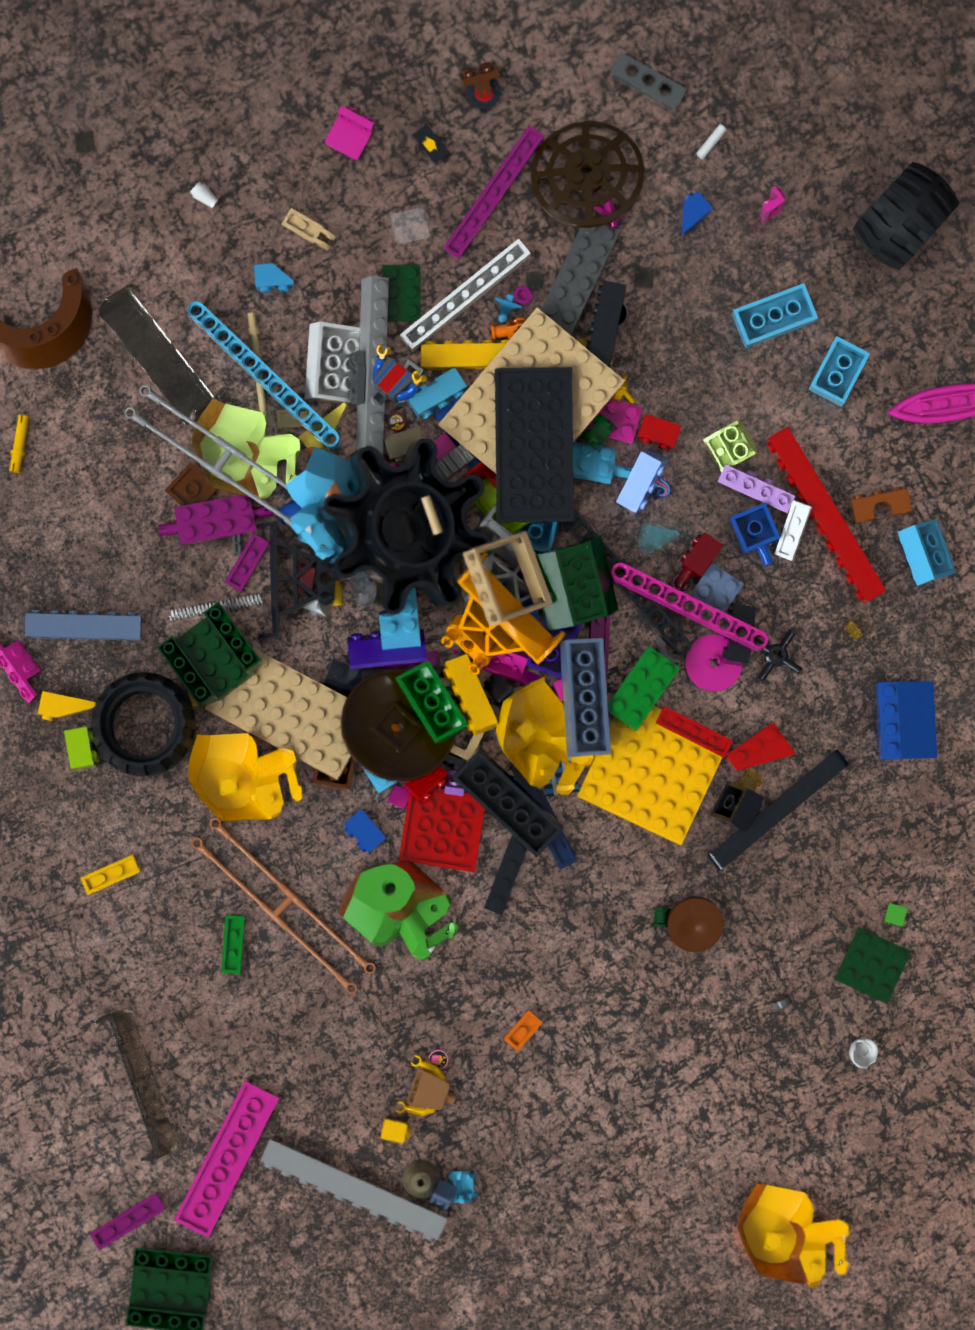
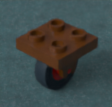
M486 62L480 64V67L476 69L469 67L461 70L462 73L458 74L459 80L463 87H467V97L470 103L480 109L494 106L501 94L500 86L497 80L494 79L501 77L497 66L494 63Z

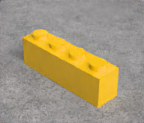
M465 654L447 661L444 665L443 674L452 685L450 689L453 696L458 698V707L460 712L465 714L467 718L466 722L468 723L469 731H472L474 736L496 728L498 721L477 675L471 674L474 668L470 672L468 670L471 662L468 655Z

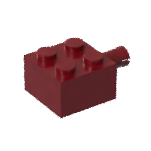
M706 532L702 536L700 534L697 535L691 544L694 548L691 551L687 550L680 560L683 570L673 583L678 586L680 581L683 580L679 586L682 590L692 576L700 580L723 547V544Z

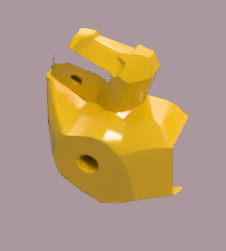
M546 676L517 690L503 701L498 716L496 734L502 751L528 783L538 789L550 782L560 761L564 762L566 766L555 792L561 795H569L575 789L574 784L585 766L590 767L594 756L567 757L564 705L544 681Z
M248 732L222 735L197 734L188 765V781L198 797L220 820H262L278 817L284 804L278 776L282 773L287 774L292 798L295 801L302 799V787L298 785L295 773L297 760L293 750L280 748L258 758L257 744Z

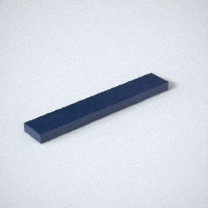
M510 765L516 781L556 818L542 788L538 789L535 786H531L515 765ZM562 831L548 845L559 869L577 862Z

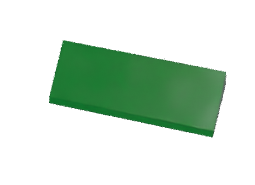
M429 660L395 678L435 744L449 740L468 726V723Z

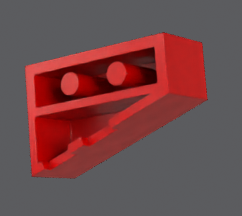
M772 723L726 754L725 757L736 772L793 756L795 752L775 723Z

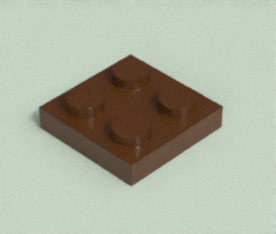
M190 462L165 489V492L181 506L208 501L218 489L212 488L205 475Z

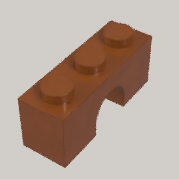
M902 486L891 488V492L884 493L883 490L872 492V496L865 497V494L856 495L850 501L854 524L873 521L875 519L874 507L877 504L887 505L892 517L912 512L908 488L902 489Z

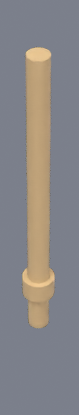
M255 312L247 313L249 322L247 330L248 336L251 338L252 352L261 359L258 341L260 333L259 327L256 325ZM256 382L259 411H262L265 416L266 425L269 426L265 389Z

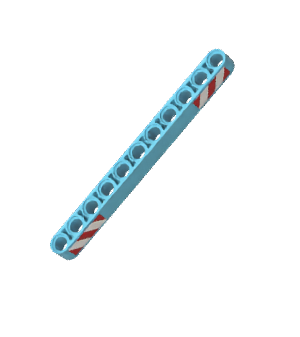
M194 301L189 304L187 310L191 319L326 449L334 451L340 447L341 439L338 433L201 302ZM202 309L199 315H193L194 310ZM210 321L215 322L214 327H212V328H207V327H206V325H207L208 322H210ZM221 335H229L227 340H219ZM241 347L240 353H233L234 348ZM255 360L253 366H246L247 361ZM262 373H269L266 379L259 378ZM276 385L282 386L279 392H274L273 388ZM289 398L296 399L293 405L286 404ZM308 411V417L301 418V412ZM316 424L323 425L320 431L313 430ZM329 437H336L335 443H327Z

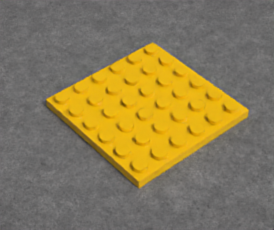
M656 706L651 709L636 732L613 718L609 727L611 754L595 756L577 797L681 846L722 757L655 724L662 709Z

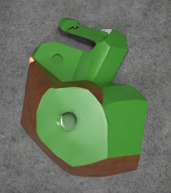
M401 861L377 865L360 871L346 890L337 912L370 941L374 947L390 944L401 935L412 957L421 961L432 956L431 952L446 939H452L459 931L457 924L453 922L447 924L430 937L425 935L424 929L447 913L452 899L450 895L412 862Z

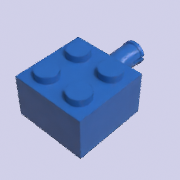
M766 503L729 518L743 555L755 550L758 551L763 567L775 562L768 546L779 541L780 536Z

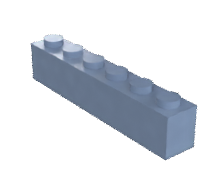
M31 610L30 613H25V637L142 641L143 618L134 612H127L126 616H119V612H107V615H100V612L90 611L88 615H80V611H69V614H61V611H50V614H42L41 610Z

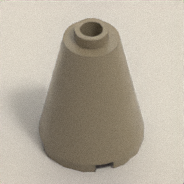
M418 1160L409 1164L402 1176V1184L405 1191L416 1199L431 1197L439 1180H441L437 1167L425 1160ZM423 1179L425 1184L419 1185L417 1181Z

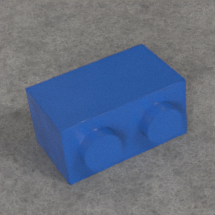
M362 809L344 823L346 826L345 832L351 838L353 836L356 837L359 841L357 846L363 853L368 851L370 854L387 839Z

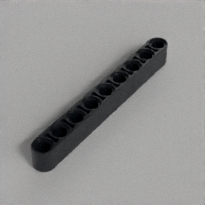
M838 749L835 750L757 814L748 832L739 829L712 851L706 859L717 872L722 870L849 765L848 761Z

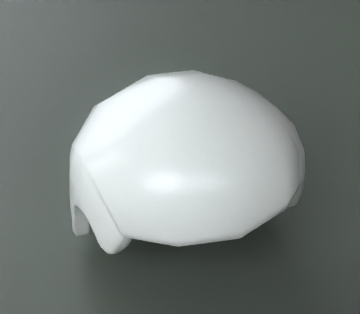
M869 1038L855 1040L849 1049L850 1059L857 1067L867 1069L869 1065L876 1062L878 1055L877 1045Z

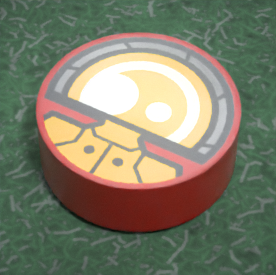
M400 412L389 414L387 417L389 429L401 431L406 425L405 416Z

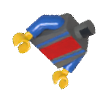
M383 344L379 345L376 349L379 356H377L372 378L373 385L378 391L372 399L380 406L387 398L395 404L399 401L413 398L420 387V382L427 380L425 375L419 378L421 371H415L411 374L390 357L386 359L385 356L390 354L391 349L387 347L384 353L382 350Z

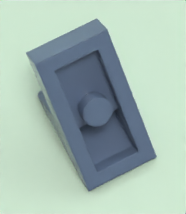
M439 1180L429 1204L447 1211L457 1187L444 1180Z

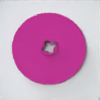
M706 635L697 639L691 645L685 657V669L688 677L697 687L705 691L718 692L731 687L739 678L742 666L725 664L722 652L723 647H727V639H724L723 636ZM713 659H716V664L718 666H714L712 668L710 666L711 662H709V660L712 661Z

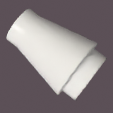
M200 181L190 192L193 195L192 198L208 205L210 208L219 200L206 184H202Z

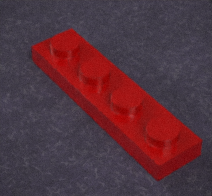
M666 706L663 707L655 723L722 758H725L733 742L727 737Z

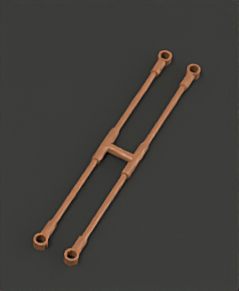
M211 819L210 827L217 830L226 839H229L272 879L287 897L273 910L213 856V853L203 844L200 838H194L191 841L192 847L198 849L206 858L211 859L260 905L259 907L283 930L289 932L335 976V979L346 988L347 993L354 994L357 991V985L350 982L341 973H338L293 931L280 915L294 902L351 953L367 974H373L376 971V966L373 963H369L360 953L355 952L307 907L308 905L294 891L276 878L232 836V833L222 825L220 819ZM214 820L219 822V826L216 828L212 826ZM195 840L201 842L199 847L194 846ZM368 965L374 967L372 972L367 971L366 967ZM349 985L355 986L354 992L348 990Z

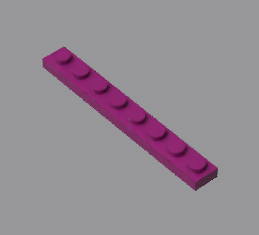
M530 125L527 127L443 247L445 252L457 260L461 258L545 138V135Z

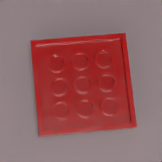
M437 788L433 791L434 795L427 802L422 801V803H419L409 793L399 861L475 873L485 809L468 793H464L463 796L444 794V789Z

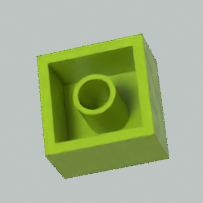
M82 727L64 731L70 768L77 771L98 767L97 762H100L98 750L94 749L91 729Z

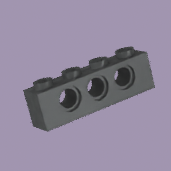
M621 52L609 76L675 113L687 93L685 85L679 81L674 82L668 79L669 76L661 71L656 72L652 70V66L646 62H638L632 54ZM635 68L638 73L630 75L628 69ZM651 77L654 83L648 85L644 82V79ZM662 87H668L670 88L671 92L669 94H664L661 92L660 89Z

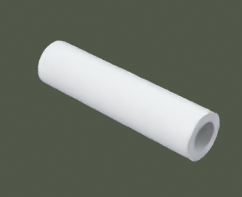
M719 124L696 155L704 159L727 129Z

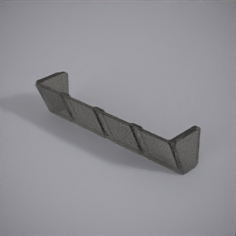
M133 284L123 287L103 301L99 308L100 317L114 335L119 338L125 349L145 371L147 377L162 396L167 399L168 403L196 422L212 398L220 401L221 396L219 394L213 396L131 292L134 288ZM180 418L185 425L191 426V424Z
M125 1008L98 1017V1020L94 1021L95 1025L108 1020L110 1022L154 1152L140 1158L141 1162H148L175 1152L178 1144L169 1118H166V1109L157 1083L153 1080L152 1076L154 1074L145 1047L140 1042L141 1036L132 1010Z

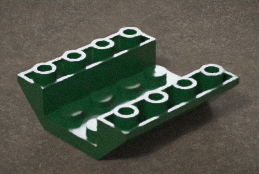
M601 535L582 540V543L555 551H544L535 554L553 604L542 608L548 630L576 626L609 616L619 610Z
M219 601L203 612L206 618L179 638L175 639L171 636L157 647L199 707L224 698L251 678L262 662Z
M134 1247L132 1284L125 1326L156 1330H204L211 1281L212 1256Z

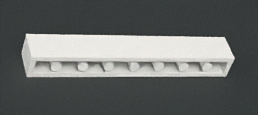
M517 239L402 332L400 337L412 353L421 347V344L432 338L527 261L531 253Z

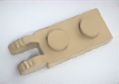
M292 208L281 224L295 234L327 251L330 247L327 243L318 239L320 234L333 241L336 238L335 235L325 230L323 226Z

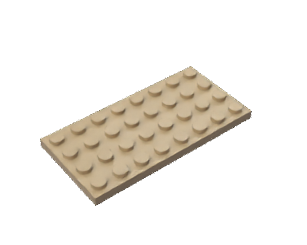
M254 649L262 662L251 678L221 700L206 705L205 710L278 749L286 748L293 750L298 760L339 781L351 759V755L342 738L340 724L342 709L347 697Z

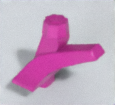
M612 200L605 203L604 206L593 207L602 216L616 211ZM617 220L611 223V227L618 226Z

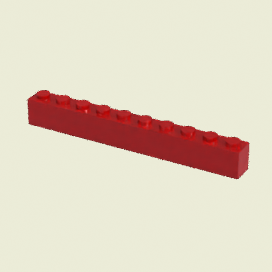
M789 427L767 439L768 444H766L769 452L776 455L778 459L776 463L780 470H785L788 475L786 480L791 487L794 486L797 490L796 496L798 500L812 506L809 518L815 520L817 532L820 536L824 535L827 540L825 542L826 547L830 552H834L837 557L835 561L840 569L843 568L846 572L845 578L849 585L853 584L857 590L855 595L860 602L863 600L865 604L886 591L885 587Z

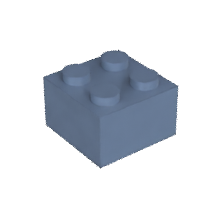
M711 563L690 596L725 613L743 586V583Z

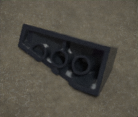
M333 659L324 686L348 697L353 688L362 681V670L350 669V665Z

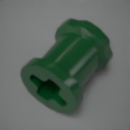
M653 907L654 921L651 923V926L667 928V914L670 908Z

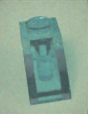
M642 523L637 548H641V552L652 554V551L656 552L678 538L680 531Z

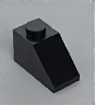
M491 675L484 681L485 686L483 689L498 705L513 693V689L499 675L495 677Z

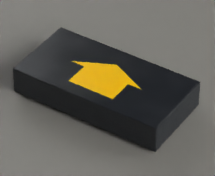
M427 123L412 134L414 140L435 166L450 155L449 150Z

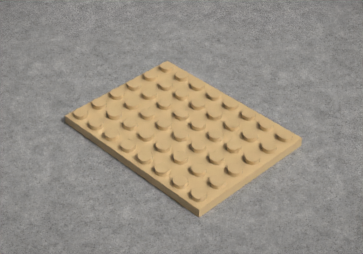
M536 308L441 420L438 426L496 474L495 368L572 367L573 443L625 383V380L539 308Z

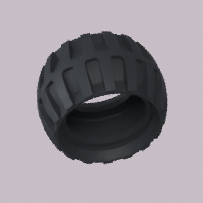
M912 161L854 225L853 230L859 242L870 255L881 263L900 270L960 203L950 185L938 173L920 163Z
M137 672L118 678L104 689L93 709L91 731L96 748L111 766L129 775L154 776L176 766L188 753L195 736L196 717L189 697L178 684L156 673ZM143 693L159 695L170 705L174 715V731L169 742L160 751L150 755H133L121 748L114 735L113 722L116 711L125 700L133 695Z

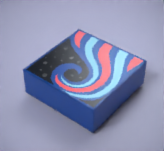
M666 476L659 478L656 482L657 486L652 493L654 501L672 495Z

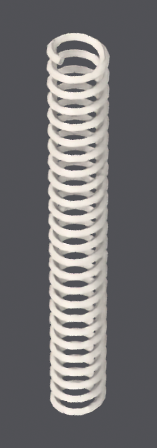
M258 593V599L256 594H254V599L252 595H250V599L249 596H246V599L243 596V602L241 597H239V602L237 598H235V602L232 598L231 602L228 599V605L226 600H224V605L222 601H220V604L225 610L226 608L227 610L230 608L233 610V607L237 609V605L239 608H241V605L244 608L245 605L247 607L248 605L252 606V602L254 605H256V602L258 605L260 602L263 604L264 598L261 599ZM203 604L201 609L198 605V612L195 605L194 612L192 606H190V612L188 607H186V612L182 608L183 615L180 608L179 615L177 609H175V615L173 610H171L169 618L173 621V618L177 620V617L180 620L181 617L183 619L184 617L188 618V615L192 617V614L194 617L196 614L197 616L203 615V612L208 609V605L205 604V609Z

